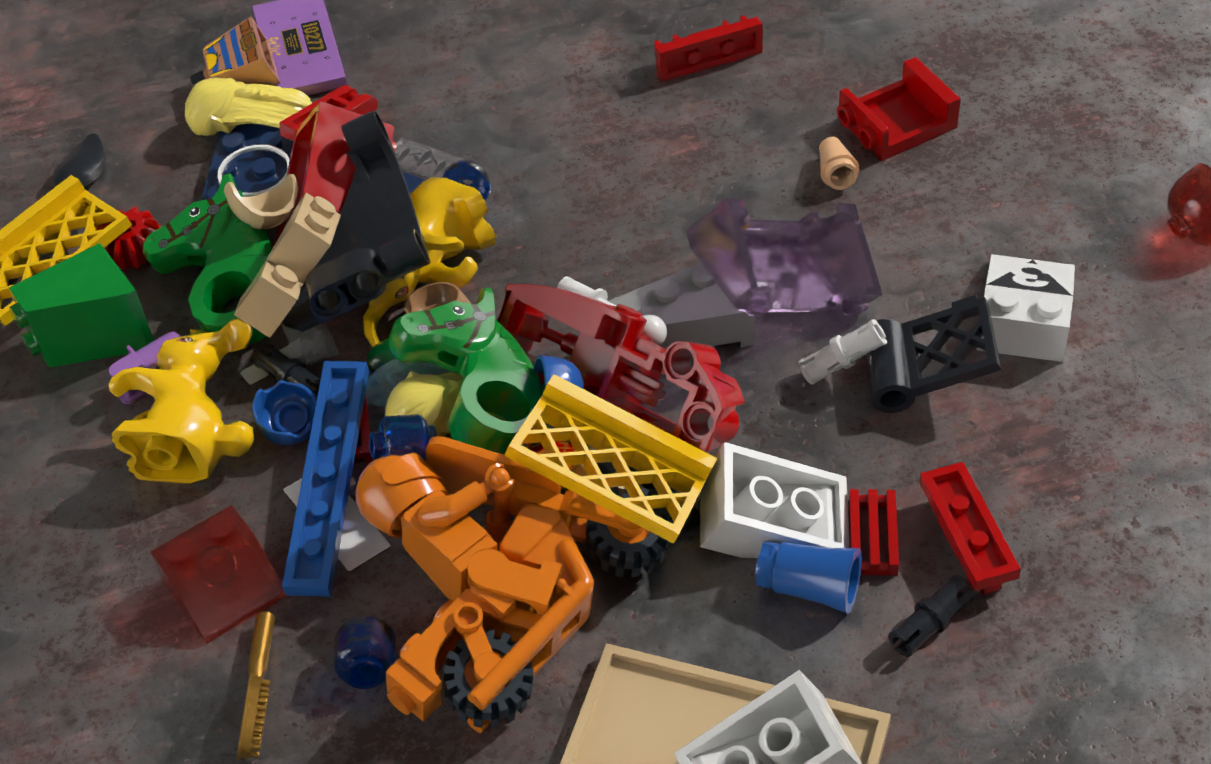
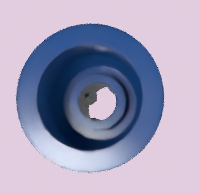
M765 541L757 558L755 570L756 585L762 588L773 589L775 593L824 604L849 614L855 603L860 582L861 549L807 546L789 542L778 544Z

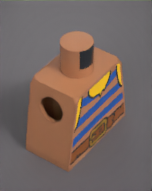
M252 17L244 20L207 44L202 50L206 68L190 76L193 87L202 80L214 77L232 78L236 82H243L244 84L272 86L280 84L269 41Z

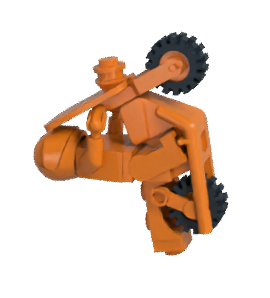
M435 436L430 438L426 447V461L417 453H409L403 456L391 455L374 460L363 470L356 486V503L361 515L372 526L389 536L402 538L405 550L449 599L437 611L433 618V623L421 635L419 633L414 634L404 644L400 651V658L386 671L388 699L403 714L409 715L412 712L424 722L442 705V681L438 674L444 665L445 697H448V705L452 712L456 709L459 710V718L465 723L467 721L478 733H482L490 724L491 728L500 727V719L505 718L507 723L515 720L516 711L522 714L527 706V699L530 700L535 675L577 632L590 615L594 580L574 540L585 543L586 548L591 549L590 557L594 563L601 559L600 568L608 572L611 565L615 566V576L623 577L624 569H630L631 577H638L642 567L646 573L653 571L655 562L660 565L663 561L665 552L668 550L669 541L571 490L566 491L565 495L560 494L561 489H566L565 487L509 459L503 454L446 437ZM545 450L537 452V454H547ZM567 465L568 468H569V470L571 471V470H572L571 465ZM618 486L611 488L612 493L622 498H631L626 488L624 494H620ZM642 487L641 491L644 496H649V490ZM483 503L493 506V509L486 515L485 528L481 527L468 515L469 512ZM666 507L652 509L656 516L672 523V520H669L670 514ZM510 514L516 517L514 521L510 520Z

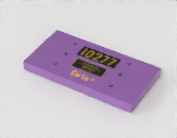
M276 0L252 6L256 23L268 39L280 80V84L276 86L300 90L309 96L347 85L324 0Z

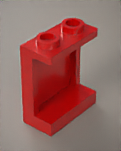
M913 57L903 62L902 80L859 98L848 88L840 90L837 116L840 123L845 128H849L859 138L865 149L870 150L880 161H883L958 128L961 98L917 57Z

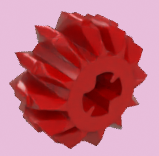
M134 206L129 211L123 212L119 208V212L128 217L132 226L104 247V249L122 272H125L130 267H135L139 271L140 265L144 263L149 264L143 254L144 242L152 232L161 226L149 210L140 212ZM112 222L97 225L96 231L106 228Z

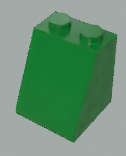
M100 243L9 287L15 304L9 306V309L21 329L26 327L28 331L21 336L32 356L40 354L49 368L129 354L127 346H130L136 352L154 341L135 288Z

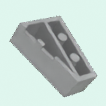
M713 258L608 301L616 306L621 304L641 312L643 316L655 315L662 319L667 328L666 339L661 345L665 349L678 341L706 344L714 349L715 345L740 342L741 347L754 345V310Z

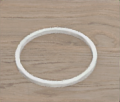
M252 145L241 148L227 156L219 166L217 175L219 184L221 183L222 173L226 165L243 153L254 150H268L278 153L286 160L287 171L290 158L283 150L270 145ZM287 171L284 177L274 186L259 192H242L243 197L259 195L274 189L286 179Z

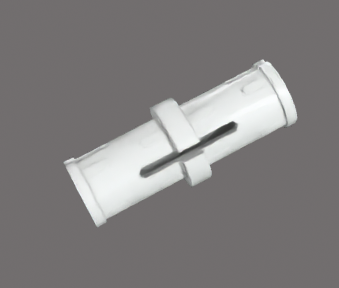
M872 319L843 337L840 335L830 339L829 345L799 360L800 370L808 383L813 385L841 368L849 369L853 367L857 359L872 350L874 351L886 345L885 333L878 322Z

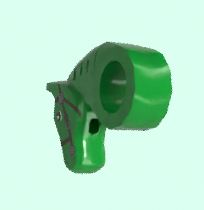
M232 174L222 176L219 190L213 198L191 203L173 220L152 232L146 238L143 245L145 258L159 274H171L187 266L203 267L193 284L188 301L193 317L202 330L207 333L220 331L230 320L238 318L234 315L235 310L223 314L220 313L221 309L227 302L245 293L274 247L265 229L251 227V225L241 221L231 210L224 194V187L227 182H233L236 187ZM237 190L240 197H243L242 191ZM252 327L253 333L247 346L261 341L266 335Z
M482 288L476 304L452 301L433 309L407 313L395 320L388 338V344L396 360L406 363L421 361L435 364L450 372L462 375L460 389L447 422L452 439L505 455L509 444L541 398L544 387L538 373L534 370V365L518 341L495 319V303L492 289ZM487 412L496 414L505 419L506 421L497 419L489 415ZM533 443L523 444L522 446L530 450Z

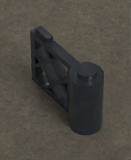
M977 295L954 301L951 302L952 308L902 324L890 319L877 320L885 333L887 344L865 354L872 405L877 410L885 413L901 412L908 409L914 403L916 396L1001 371L990 308L985 297L978 299ZM980 315V321L970 333L957 329L964 319ZM930 330L939 332L928 347L918 343L916 340L917 334ZM950 337L963 341L952 356L939 352ZM974 346L985 350L987 353V359L971 364L963 362ZM932 359L945 364L938 374L922 379V372Z

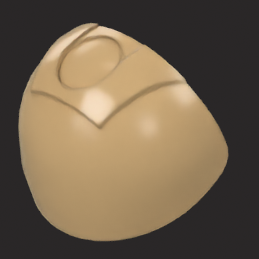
M289 174L274 189L250 197H240L233 182H227L224 187V194L233 213L241 221L256 229H270L285 222L294 209L298 193L297 180L294 174Z

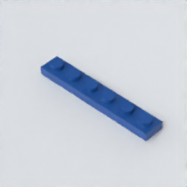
M324 361L282 584L286 596H332L369 376L367 362Z

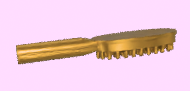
M259 612L256 615L248 663L249 682L237 760L250 759V757L258 758L260 754L259 751L255 750H260L269 695L268 687L270 686V680L263 678L268 667L275 616L270 612Z

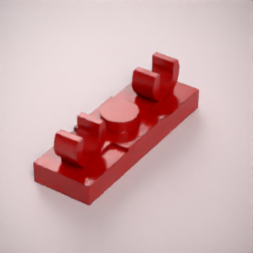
M743 15L740 16L739 22L729 24L725 20L722 21L721 26L693 33L684 38L673 35L672 41L663 44L659 40H655L656 74L660 81L663 82L763 53V23L758 16L748 19Z
M964 462L920 473L919 484L974 591L980 590L982 595L1001 590L1002 583L1019 579L1021 568Z

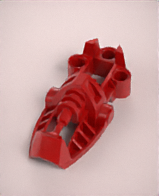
M507 284L504 302L497 321L518 341L524 351L531 350L533 343H541L543 338L560 345V350L571 355L569 361L580 370L584 381V390L704 452L720 448L724 442H729L737 434L739 416L735 408L737 405L745 404L736 379L720 371V356L712 346L678 341L665 349L651 342L650 338L642 335L647 320L641 312L621 304H617V306L607 305L580 293L550 286ZM544 314L580 331L579 336L571 332L564 335L549 328L548 323L550 320ZM525 352L534 365L537 357ZM693 356L694 364L690 370V359ZM538 373L539 378H540V380H541V382H542V385H543V384H544V376H543L541 373ZM661 373L667 375L666 380L689 391L676 424L640 405L644 402L651 407H656L658 400L664 399L666 391L663 390L665 384L659 381ZM710 415H712L713 424L709 430L708 420Z

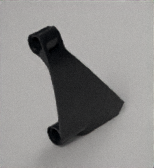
M375 110L341 125L343 135L350 148L348 154L356 170L340 212L341 216L332 243L315 268L307 275L306 284L298 300L283 321L284 325L288 328L301 332L309 330L382 295L387 283L430 264L424 236L404 175L385 126Z

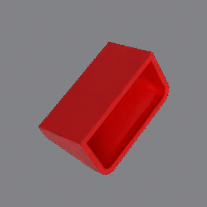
M320 101L301 124L294 138L287 176L289 174L295 175L298 185L297 199L291 215L305 193L310 194L314 198L318 196L326 199L335 207L336 212L340 214L356 170L348 154L350 148L343 135L341 125L362 116L361 114ZM383 122L393 149L396 152V142L392 141L395 126ZM290 217L285 222L277 226L274 245L276 244Z

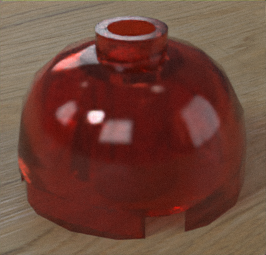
M1198 163L1173 183L1168 193L1167 209L1171 218L1167 220V223L1174 235L1180 240L1187 237L1193 243L1206 247H1211V167Z

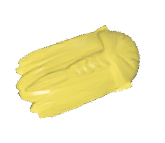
M214 77L202 80L192 88L185 103V120L193 133L203 136H212L218 131L230 133L237 125L252 123L280 128L279 122L312 104V102L305 93L293 88H282L264 84H244L243 82H236L232 78Z
M410 371L406 379L399 382L391 391L387 400L385 421L393 437L405 446L425 444L430 438L435 436L446 437L450 433L447 422L460 389L462 375L453 372L432 375ZM487 412L489 415L497 419L506 421L505 419L496 414Z

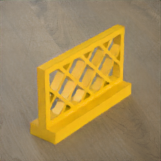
M70 175L0 229V308L3 299L13 298L9 287L13 285L7 286L9 279L22 277L21 281L99 243L106 247L132 226L128 217L86 191L80 180ZM112 222L106 228L96 231L97 225ZM85 228L83 234L70 236L72 230ZM80 247L73 254L65 256L66 249ZM54 252L53 258L39 261L41 254ZM14 301L5 308L0 309V323L4 326H7L14 320L9 306L15 304Z
M555 374L547 383L541 398L509 444L504 455L673 544L717 460L716 457ZM545 423H547V424H549V425H551V426H553V427H555V428L548 429V428L546 427ZM570 440L575 451L560 453L555 441ZM541 443L547 454H537L522 445ZM586 444L597 450H589ZM611 462L617 473L602 474L597 463ZM583 464L589 476H579L570 471L567 465ZM628 466H630V467H632V468H634V469H636V470H638V471H636V472H631ZM652 483L659 495L644 496L638 484ZM625 486L631 498H622L612 493L610 487ZM669 487L675 489L676 491H678V492H680V493H674V494H673L672 491H671V489H670ZM666 507L674 523L672 524L656 516L652 509Z

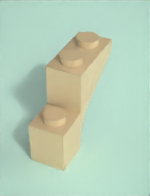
M305 193L265 263L238 303L234 315L268 337L273 335L296 303L307 275L315 268L332 243L341 215L336 212L335 207L329 201L318 196L314 198L310 194Z

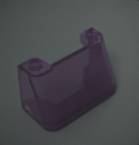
M726 198L686 230L692 252L738 311L746 312L748 316H758L767 312L844 311V315L852 316L866 311L869 308V303L883 295L856 204L840 203L835 206L837 213L826 218H820L818 212H811L800 221L750 219L743 199Z

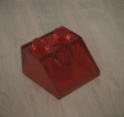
M232 505L150 551L163 584L206 644L286 597L282 583L257 538Z

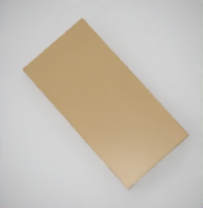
M606 643L560 764H679L674 755L676 751L776 685ZM825 698L861 763L879 764L890 725L891 714Z

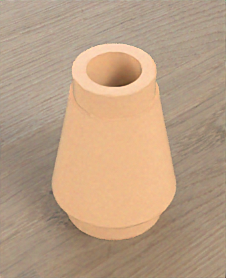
M828 137L824 139L819 145L820 169L823 182L836 190L851 187L856 182L859 173L857 160L838 138Z

